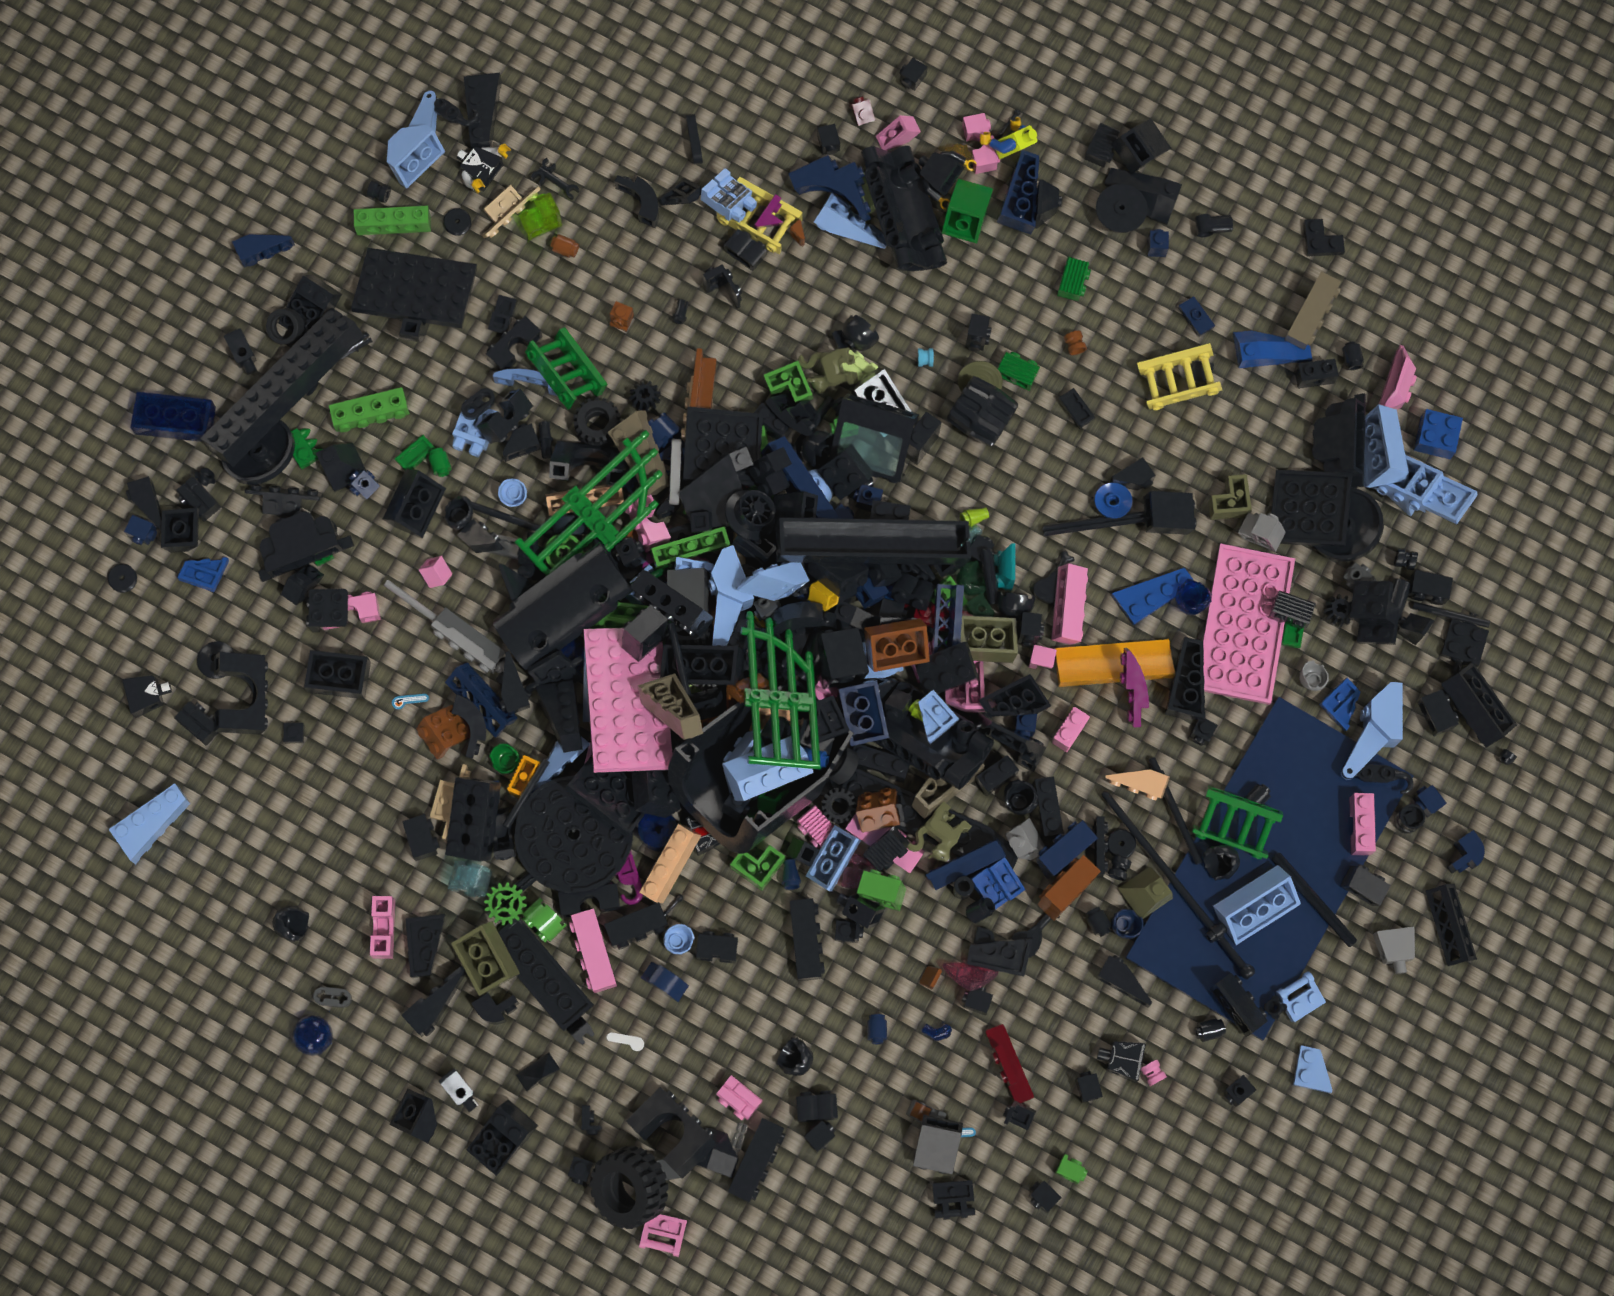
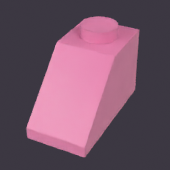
M900 115L877 134L876 138L881 149L888 151L908 143L921 131L913 116Z

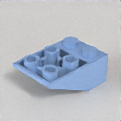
M783 562L780 566L774 564L766 570L763 568L755 570L753 576L743 579L742 584L736 589L743 593L775 601L788 597L809 582V579L801 563Z

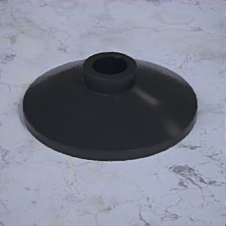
M220 641L210 642L199 651L197 665L203 675L211 679L226 677L214 675V661H212V657L219 652L234 653L228 644Z

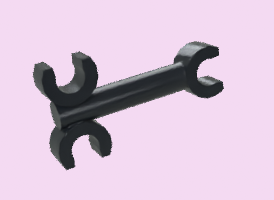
M545 158L542 161V167L532 173L531 180L534 181L535 178L540 177L541 179L538 183L542 186L546 178L564 190L568 199L573 200L574 197L570 191L574 190L579 193L578 186L574 184L568 185L552 174L556 170V164L553 163L551 167H547L546 165L549 161Z

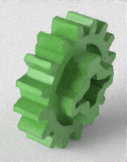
M509 882L506 883L505 887L498 883V889L491 887L493 893L486 894L489 900H485L484 903L488 904L489 907L485 908V911L491 912L488 916L489 918L495 917L494 923L502 920V925H505L506 921H509L512 925V919L520 920L518 915H523L524 911H522V908L527 907V904L522 903L526 896H520L523 890L516 891L517 885H513L510 888ZM501 891H511L513 893L509 896L503 895ZM496 897L498 900L497 906L493 909L492 901ZM518 899L519 907L516 911L513 907L514 902ZM501 900H510V907L508 909L506 907L499 909L502 905ZM508 912L510 917H501L498 914Z

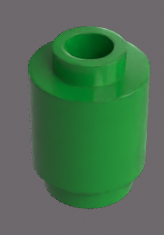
M443 448L431 450L428 459L433 474L438 477L449 475L452 468L447 453Z

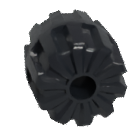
M973 376L966 387H964L959 398H957L947 416V420L969 437L992 447L1018 408V403L998 387Z

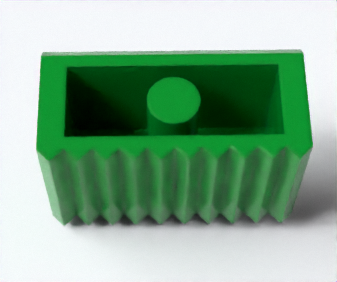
M1071 257L1067 258L1057 296L1074 301H1079L1080 296L1084 297L1087 287L1083 285L1084 280H1089L1091 269H1088L1089 262Z
M1006 352L998 370L1003 380L1030 391L1039 373L1040 366H1037L1038 364L1033 360L1028 359L1026 361L1015 352Z

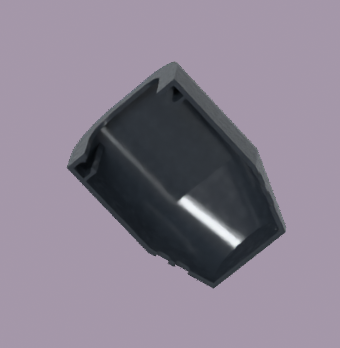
M796 681V692L808 693L807 688L800 681ZM788 684L777 687V691L788 692ZM737 702L702 728L703 734L689 738L675 748L668 767L670 785L682 806L722 846L732 852L744 854L819 797L854 734L851 730L834 738L830 755H827L829 756L828 766L822 771L812 769L813 773L802 779L796 793L789 792L774 815L764 814L760 810L756 813L754 820L752 817L746 816L744 819L740 818L737 822L721 812L724 802L730 795L723 770V760L729 751H734V744L739 737L743 738L746 732H750L749 729L752 723L751 707L745 706L744 702Z

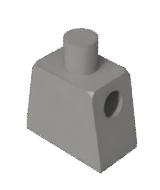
M1030 818L1006 833L1009 844L1019 859L1033 860L1039 856L1037 853L1045 847Z
M1414 927L1375 932L1373 937L1383 964L1393 963L1395 974L1407 973L1405 962L1415 958Z

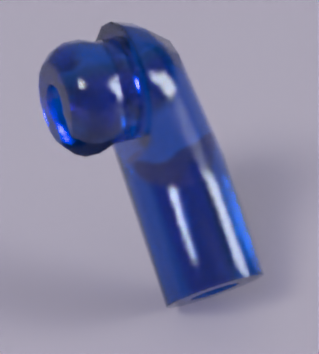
M926 1023L921 1032L935 1041L947 1039L951 1035L952 1028L945 1024L943 1027L934 1029Z

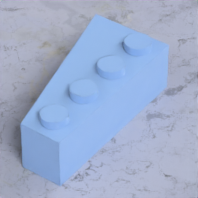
M173 784L111 827L109 831L129 860L136 865L140 857L152 847V844L159 836L164 834L167 827L190 805V802L176 784Z

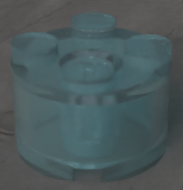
M454 861L448 889L459 892V890L465 891L464 895L469 897H485L492 871L475 863L465 865V861Z

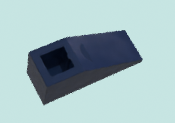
M249 234L232 241L244 267L254 266L258 261L270 259L275 254L281 251H288L295 246L291 236Z

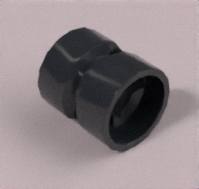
M1415 804L1402 808L1394 819L1395 827L1398 831L1410 834L1424 824L1426 817L1423 809Z

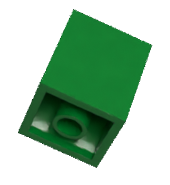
M958 179L947 209L942 234L977 244L990 204L993 188Z

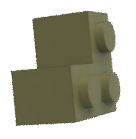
M1247 474L1228 476L1225 481L1226 494L1212 495L1208 502L1210 520L1246 517L1252 511Z

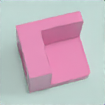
M442 556L427 559L419 568L429 588L444 585L452 576V572Z
M1034 645L1029 668L1036 669L1037 665L1053 668L1057 650Z

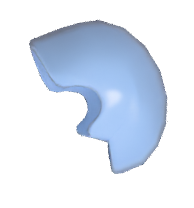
M506 479L498 487V497L504 505L516 507L523 504L526 500L527 489L524 483L518 479Z
M675 924L665 932L663 938L664 946L670 953L682 955L690 950L694 934L691 928L685 924Z

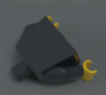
M942 151L940 154L934 152L930 158L923 155L918 162L923 167L920 174L923 176L922 183L926 193L936 202L939 201L940 207L945 210L946 208L942 206V202L946 200L950 203V200L943 198L942 195H947L965 167L969 172L974 171L968 167V163L977 165L975 160L968 161L966 157L955 151Z

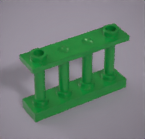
M565 327L559 329L553 342L538 347L534 341H530L525 351L528 359L532 361L567 410L571 409L576 396L590 390L596 397L600 396L608 385ZM560 348L564 356L549 362L544 353ZM570 362L576 369L560 376L554 368ZM578 376L582 377L586 384L576 389L570 390L565 383Z
M1208 785L1205 794L1206 797H1209V803L1200 827L1196 825L1192 827V832L1195 833V836L1204 840L1207 837L1251 853V856L1257 859H1262V857L1267 859L1268 851L1263 848L1272 824L1276 821L1281 823L1283 811ZM1221 801L1227 804L1228 809L1220 831L1216 833L1207 829L1215 807ZM1240 808L1246 810L1245 813L1247 815L1236 840L1227 837L1226 834L1235 810ZM1258 814L1264 817L1265 823L1255 847L1245 843L1252 821Z

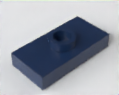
M1194 296L1178 306L1180 312L1199 337L1215 327V324Z

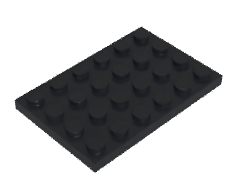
M368 248L351 310L355 313L402 320L403 318L421 320L428 324L462 329L477 272V264Z

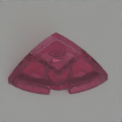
M943 963V968L956 983L969 991L985 986L999 972L973 965H965V963Z

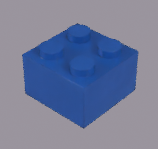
M1426 409L1420 419L1414 451L1451 459L1456 453L1463 418Z

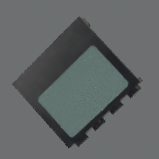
M847 393L842 398L829 459L852 444L874 472L872 477H882L891 483H900L905 478L903 473L913 426L918 421L919 414Z

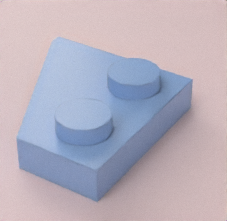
M676 557L674 570L705 568L711 576L713 563Z
M934 690L918 702L927 739L930 744L959 720Z
M1301 1045L1299 1047L1293 1085L1331 1094L1332 1086L1321 1050Z

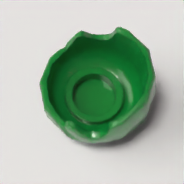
M509 744L496 745L489 755L492 767L501 774L514 772L520 763L518 750Z

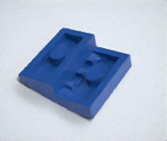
M1005 857L997 860L970 878L980 897L990 898L994 902L995 910L1026 890Z

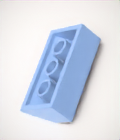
M1379 404L1365 416L1364 475L1366 486L1369 488L1396 483L1409 473L1397 409Z
M789 736L780 740L781 758L793 759L792 739ZM773 743L761 748L762 757L773 758ZM800 745L801 760L809 761L807 753ZM754 751L722 763L735 801L748 800L813 773V770L808 768L748 764V756H754Z
M1277 865L1213 907L1218 920L1226 926L1228 935L1234 944L1237 945L1301 903L1291 876Z

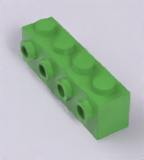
M402 387L329 405L336 432H348L351 428H364L371 423H384L388 419H401L410 414Z

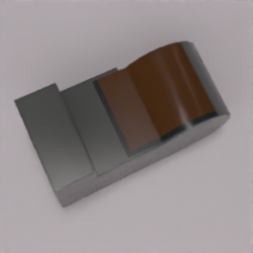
M912 1099L906 1115L922 1124L923 1115L945 1119L947 1113Z

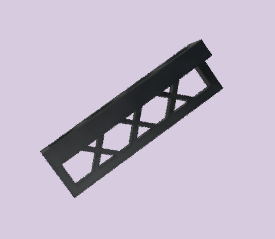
M1445 884L1426 890L1447 966L1477 960L1455 884ZM1441 892L1442 900L1440 904L1435 902L1432 893ZM1441 910L1447 912L1448 918L1446 923L1440 920L1439 914ZM1447 929L1451 930L1454 935L1451 942L1445 937ZM1453 948L1458 950L1460 959L1452 961L1450 953Z

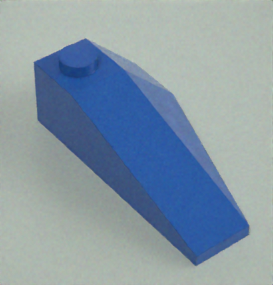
M1256 331L1233 333L1238 368L1312 361L1309 345L1303 350L1285 341L1286 337Z

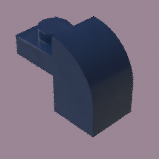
M1474 830L1454 843L1462 857L1447 868L1451 873L1455 871L1461 873L1469 866L1471 869H1474L1482 862L1485 849L1481 839Z
M654 962L650 963L641 976L642 980L656 987L666 996L679 1002L689 987L678 976Z

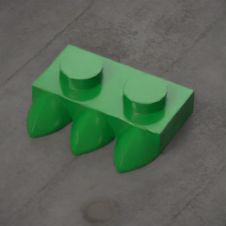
M296 428L292 431L295 438L293 457L301 469L319 460L316 453L323 450L313 449L317 439H306L311 431L308 428L299 430Z

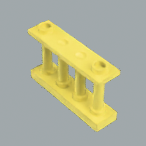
M739 177L737 181L752 190L751 196L757 201V207L752 212L748 210L740 223L733 218L728 221L725 219V216L717 212L718 221L724 226L729 225L736 230L747 231L751 235V239L761 241L768 251L780 254L781 244L779 241L791 223L793 224L799 219L802 221L803 212L781 200L782 206L777 213L773 212L772 214L774 216L779 214L785 220L772 239L763 234L767 227L755 230L747 224L758 207L762 205L767 207L774 196Z
M1210 343L1137 363L1140 374L1147 376L1152 400L1147 401L1149 410H1160L1165 405L1207 394L1212 396L1222 391L1221 383H1215L1209 358L1214 355ZM1199 360L1202 362L1207 385L1196 388L1190 364L1192 361ZM1173 366H1183L1189 390L1177 391L1172 371ZM1155 371H1165L1171 395L1159 397L1154 377Z

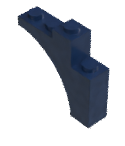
M827 155L788 173L793 187L799 195L813 191L831 192L850 201L864 222L871 219L869 214L871 208L869 203L863 199L865 192L861 186L865 184L863 178L865 177V172L862 166L858 167L855 162L839 169L836 160H832Z

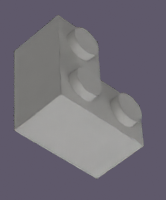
M1248 513L1238 533L1242 539L1276 552L1286 532L1277 516L1271 513L1267 515L1263 513H1255L1254 515Z

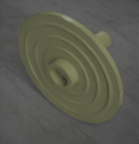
M970 362L959 373L958 386L961 392L973 376L1002 389V375L989 362Z

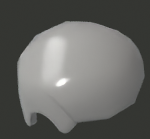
M1314 660L1306 662L1300 670L1299 680L1305 688L1319 691L1328 683L1329 675L1324 665L1316 664Z

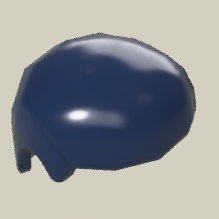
M1121 909L1114 914L1111 921L1114 933L1120 938L1132 939L1141 934L1144 928L1142 917L1130 909Z

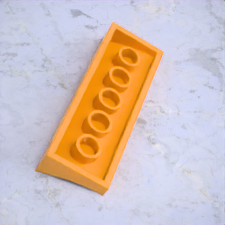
M1165 639L1055 648L1057 650L1055 659L1058 686L1066 687L1120 682V673L1123 672L1120 655L1124 653V648H1128L1138 661L1145 680L1173 678L1175 669L1170 641Z

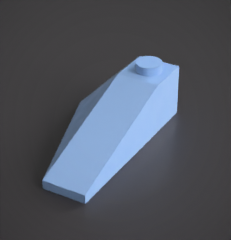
M831 193L814 220L817 227L829 233L885 249L887 244L883 233L874 225H868L864 222L859 214H855L850 209L852 206L848 202Z

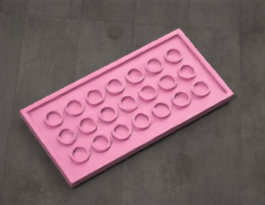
M1225 544L1219 545L1203 636L1204 692L1267 705L1271 704L1285 622L1274 620L1270 613L1279 590L1290 594L1295 558Z
M623 628L584 629L594 773L668 770L672 758L670 728L642 705L638 685L660 678L663 642L658 644L638 662L622 648Z

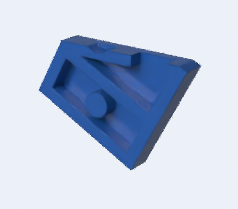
M222 557V560L213 561L210 559L185 561L178 575V580L215 592L229 563V559Z
M1345 678L1319 705L1343 731H1347L1350 726L1351 716L1356 708L1355 703L1361 691L1348 678Z

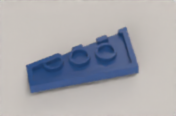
M1182 568L1114 592L1111 596L1134 626L1194 586L1196 582L1188 571Z

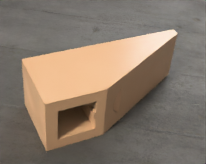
M1142 770L1106 775L1105 778L1110 779L1109 783L1120 787L1123 784L1128 786V791L1137 794L1139 791L1146 793L1145 797L1157 800V797H1163L1170 776L1154 770Z

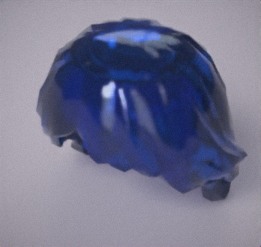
M1187 579L1177 588L1176 605L1184 614L1196 615L1210 605L1213 594L1201 582Z

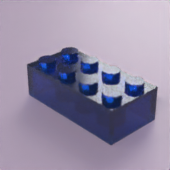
M137 392L130 428L135 435L203 442L200 438L213 426L216 406L209 399Z

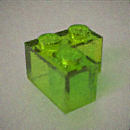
M551 193L540 194L533 200L535 208L525 209L518 215L519 222L528 240H532L562 226L560 211Z

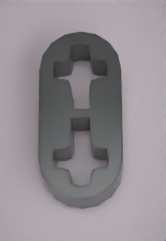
M320 987L313 994L315 1002L321 1006L346 1008L352 1002V995L345 989ZM325 991V994L331 996V999L325 998L323 1002H321V999L318 998V995H321L322 992ZM342 993H345L344 995L348 999L341 1004V1001L335 999V996L341 997Z

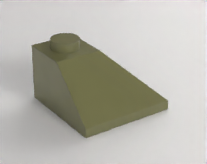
M1148 867L1118 888L1130 907L1142 919L1173 899L1172 891L1151 867Z

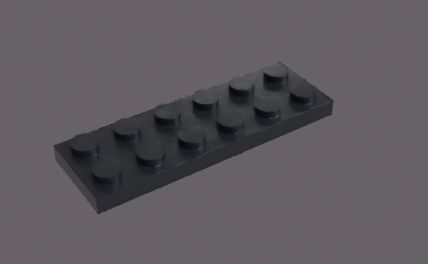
M514 918L512 925L508 923L498 932L520 972L517 977L563 1032L594 1006L521 919L517 921Z

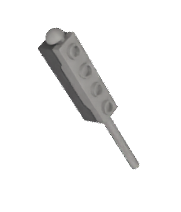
M387 580L384 586L433 621L431 626L435 636L441 640L444 637L449 641L448 645L456 651L460 649L464 652L463 656L469 661L475 660L479 663L478 667L485 673H488V671L492 674L504 672L506 652L446 607L438 616L391 581Z

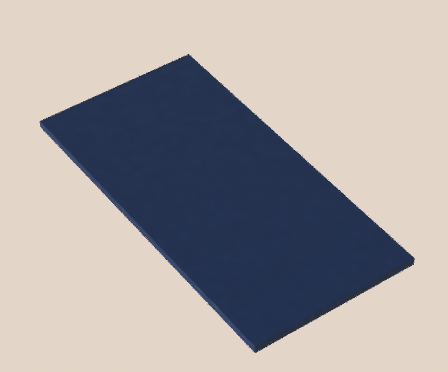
M1278 697L1224 789L1226 792L1243 798L1256 784H1264L1270 789L1271 792L1269 794L1271 798L1264 805L1283 811V818L1281 823L1276 821L1272 824L1263 848L1268 851V858L1262 857V859L1252 857L1251 853L1233 847L1238 852L1240 858L1238 870L1229 879L1215 881L1206 870L1204 862L1195 865L1188 850L1175 872V876L1211 921L1217 925L1220 921L1213 906L1277 866L1272 861V858L1280 852L1332 912L1336 914L1348 893L1340 885L1349 867L1358 866L1359 864L1364 865L1369 856L1351 855V835L1353 834L1354 821L1353 817H1350V797L1354 793H1374L1376 843L1403 796L1400 791L1408 787L1407 781L1397 779L1389 783L1363 782L1356 776L1350 780L1344 779L1341 775V770L1350 756L1356 741ZM1378 754L1367 763L1388 765L1398 771L1408 773L1412 778L1414 777V775ZM1221 801L1217 803L1207 830L1219 833L1228 809L1226 803ZM1240 808L1235 810L1226 834L1227 837L1238 839L1247 815L1245 813L1246 810ZM1257 814L1254 817L1245 843L1256 847L1265 823L1263 816ZM1198 837L1194 840L1202 861L1204 860L1203 853L1211 846L1224 845V843L1207 837L1205 840ZM1170 882L1168 887L1172 891L1173 899L1151 913L1141 934L1137 937L1125 959L1235 1024L1210 988L1230 973L1237 975L1243 983L1241 985L1243 989L1253 995L1255 999L1253 1002L1256 1006L1264 1010V1004L1271 1000L1272 996L1276 995L1275 992L1277 990L1284 989L1299 979L1329 924L1295 887L1301 904L1237 945L1234 944L1226 932L1224 937L1243 961L1246 964L1252 965L1255 969V974L1247 980L1241 977L1240 968L1218 941L1210 943L1206 939L1205 933L1208 932V928ZM1267 1011L1265 1013L1267 1014L1266 1019L1268 1022L1251 1034L1261 1041H1264L1275 1021Z

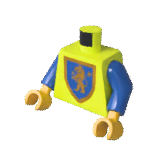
M1016 117L1015 121L1010 120L1011 130L1016 132L999 140H991V133L984 132L980 134V144H990L989 146L996 150L999 159H1002L1037 143V132L1032 126H1021V118Z

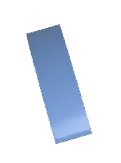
M506 369L493 374L495 383L513 387L514 380L546 386L550 395L557 396L538 371Z

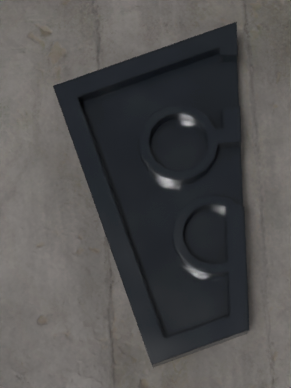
M445 914L406 918L411 978L432 975Z

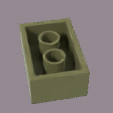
M962 616L960 643L968 642L973 661L1013 663L1018 654L1016 618Z
M493 922L483 924L451 943L479 996L492 991L520 974Z

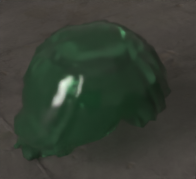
M977 560L967 562L956 576L957 585H964V594L967 596L984 594L987 591L984 572H982Z

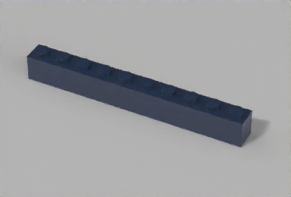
M784 436L768 443L761 451L762 456L784 447L792 463L783 469L791 486L785 491L787 493L805 491L818 495L816 518L840 519L786 437ZM869 574L867 582L863 586L857 587V594H855L864 609L881 601L889 593L886 586L874 587Z

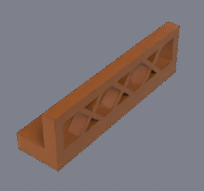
M697 348L690 407L711 409L717 360L716 358H703V349Z

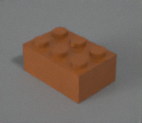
M920 618L864 628L867 664L873 672L930 662L927 625Z
M1083 855L1080 859L1076 857L1055 878L1052 885L1049 884L1039 896L1041 900L1037 905L1055 921L1094 881L1101 871L1086 856Z

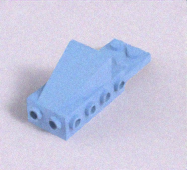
M1406 454L1408 474L1396 483L1371 487L1381 495H1387L1409 516H1412L1414 511L1420 510L1425 513L1427 510L1455 524H1458L1478 495L1477 491L1445 477L1442 471ZM1364 475V487H1367Z

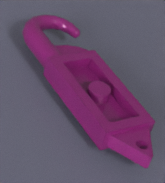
M630 851V855L618 873V877L622 884L634 885L636 891L635 898L627 899L624 894H621L622 901L626 904L634 905L640 902L643 894L639 893L642 889V884L632 852Z

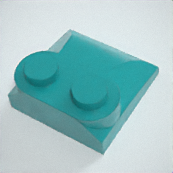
M1011 543L1004 551H998L997 554H994L993 559L994 566H997V573H995L997 587L1012 591L1015 583V543Z

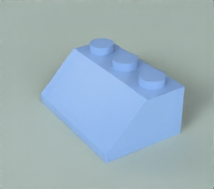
M834 825L808 870L806 877L826 890L832 891L861 840Z

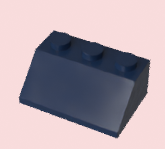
M877 680L837 686L842 715L848 728L854 733L849 745L854 746L889 738Z
M1083 820L1079 823L1074 821L1067 827L1069 832L1064 836L1060 833L1052 840L1054 844L1050 848L1045 846L1037 853L1039 857L1036 859V862L1047 879L1055 876L1098 839Z

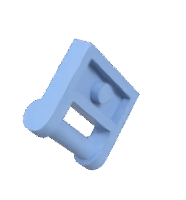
M1309 971L1291 985L1275 992L1280 997V1001L1287 1005L1285 1012L1291 1022H1296L1326 1003L1314 982L1313 975ZM1307 984L1308 989L1290 1000L1287 999L1288 995Z

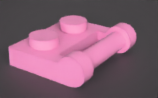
M662 1214L658 1215L644 1224L639 1248L656 1249L679 1257L687 1220ZM651 1233L676 1239L675 1246L650 1240L648 1235Z

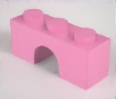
M985 113L963 117L962 127L966 142L972 140L980 142V134L990 132V120L986 119ZM990 144L982 145L981 148L972 150L971 160H975L977 165L973 164L975 174L997 169L1000 159L997 152L989 146Z
M652 495L647 496L645 507H648L654 501ZM639 498L625 510L631 520L636 517ZM655 509L634 528L645 552H649L653 547L669 543L671 538L664 522L653 523L648 520L649 517L653 516Z
M364 592L360 596L355 597L348 595V611H357L362 623L381 620L378 598L375 593ZM322 627V628H323L324 630H328V629L339 628V627Z
M1354 793L1350 797V817H1353L1354 821L1353 834L1351 835V855H1372L1376 852L1374 793Z
M372 896L371 916L373 917V935L370 940V956L373 959H393L395 899L392 896Z

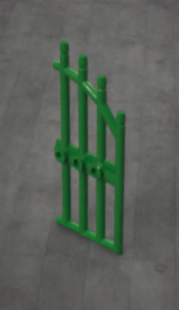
M647 430L641 432L632 442L627 437L622 442L625 448L580 490L577 486L573 487L562 498L565 504L525 541L518 538L514 542L545 576L556 570L574 555L579 554L596 537L603 542L609 552L642 522L652 510L657 508L659 504L655 500L648 507H645L648 489L656 480L661 478L663 473L658 470L647 479L645 465L658 454V451L653 448L641 459L636 450L642 441L649 436ZM630 454L635 465L592 504L585 495ZM638 473L640 487L610 515L605 517L598 509ZM639 498L636 517L621 531H618L611 523ZM572 509L578 518L542 552L536 555L530 546L565 513ZM585 523L591 532L553 568L549 569L543 560Z
M748 611L746 614L747 628L741 627L740 631L742 635H747L750 688L744 689L745 706L751 707L754 756H748L747 763L821 769L812 652H806L805 662L793 649V634L790 629L785 631V643L775 637L772 618L766 619V633L755 630L753 612ZM755 638L765 640L767 643L769 690L758 689ZM775 646L786 652L788 692L777 691ZM794 661L806 673L808 693L796 692ZM759 708H770L773 758L762 757ZM778 709L790 710L793 759L781 758ZM798 711L809 712L812 761L801 760Z

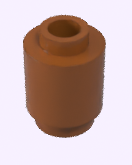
M559 234L557 237H553L551 247H553L552 251L568 258H575L579 244L575 240Z

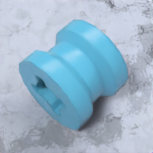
M918 348V367L923 365L933 367V348L928 350Z

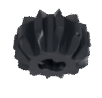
M642 380L640 386L635 383V389L630 390L631 396L629 400L633 402L632 407H638L639 411L646 408V412H649L650 407L656 409V404H660L658 397L661 396V392L657 391V385L652 386L651 381L646 385Z
M1338 594L1336 598L1331 596L1329 601L1325 602L1324 606L1326 608L1323 610V613L1328 614L1325 618L1326 620H1333L1331 625H1335L1337 622L1338 626L1342 627L1343 623L1349 625L1350 620H1353L1350 618L1352 601H1347L1348 596L1342 599V596Z

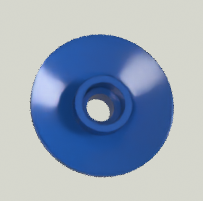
M1107 483L1097 490L1094 499L1095 506L1105 517L1120 518L1130 511L1132 495L1121 484ZM1114 501L1116 505H1111L1109 502Z

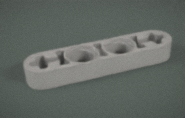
M672 439L670 505H679L681 439Z

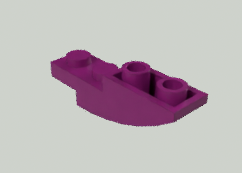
M1124 648V653L1120 655V663L1123 665V672L1120 673V683L1123 684L1125 689H1131L1127 695L1128 703H1131L1130 710L1127 712V720L1133 727H1141V708H1149L1148 689L1138 661L1128 648Z

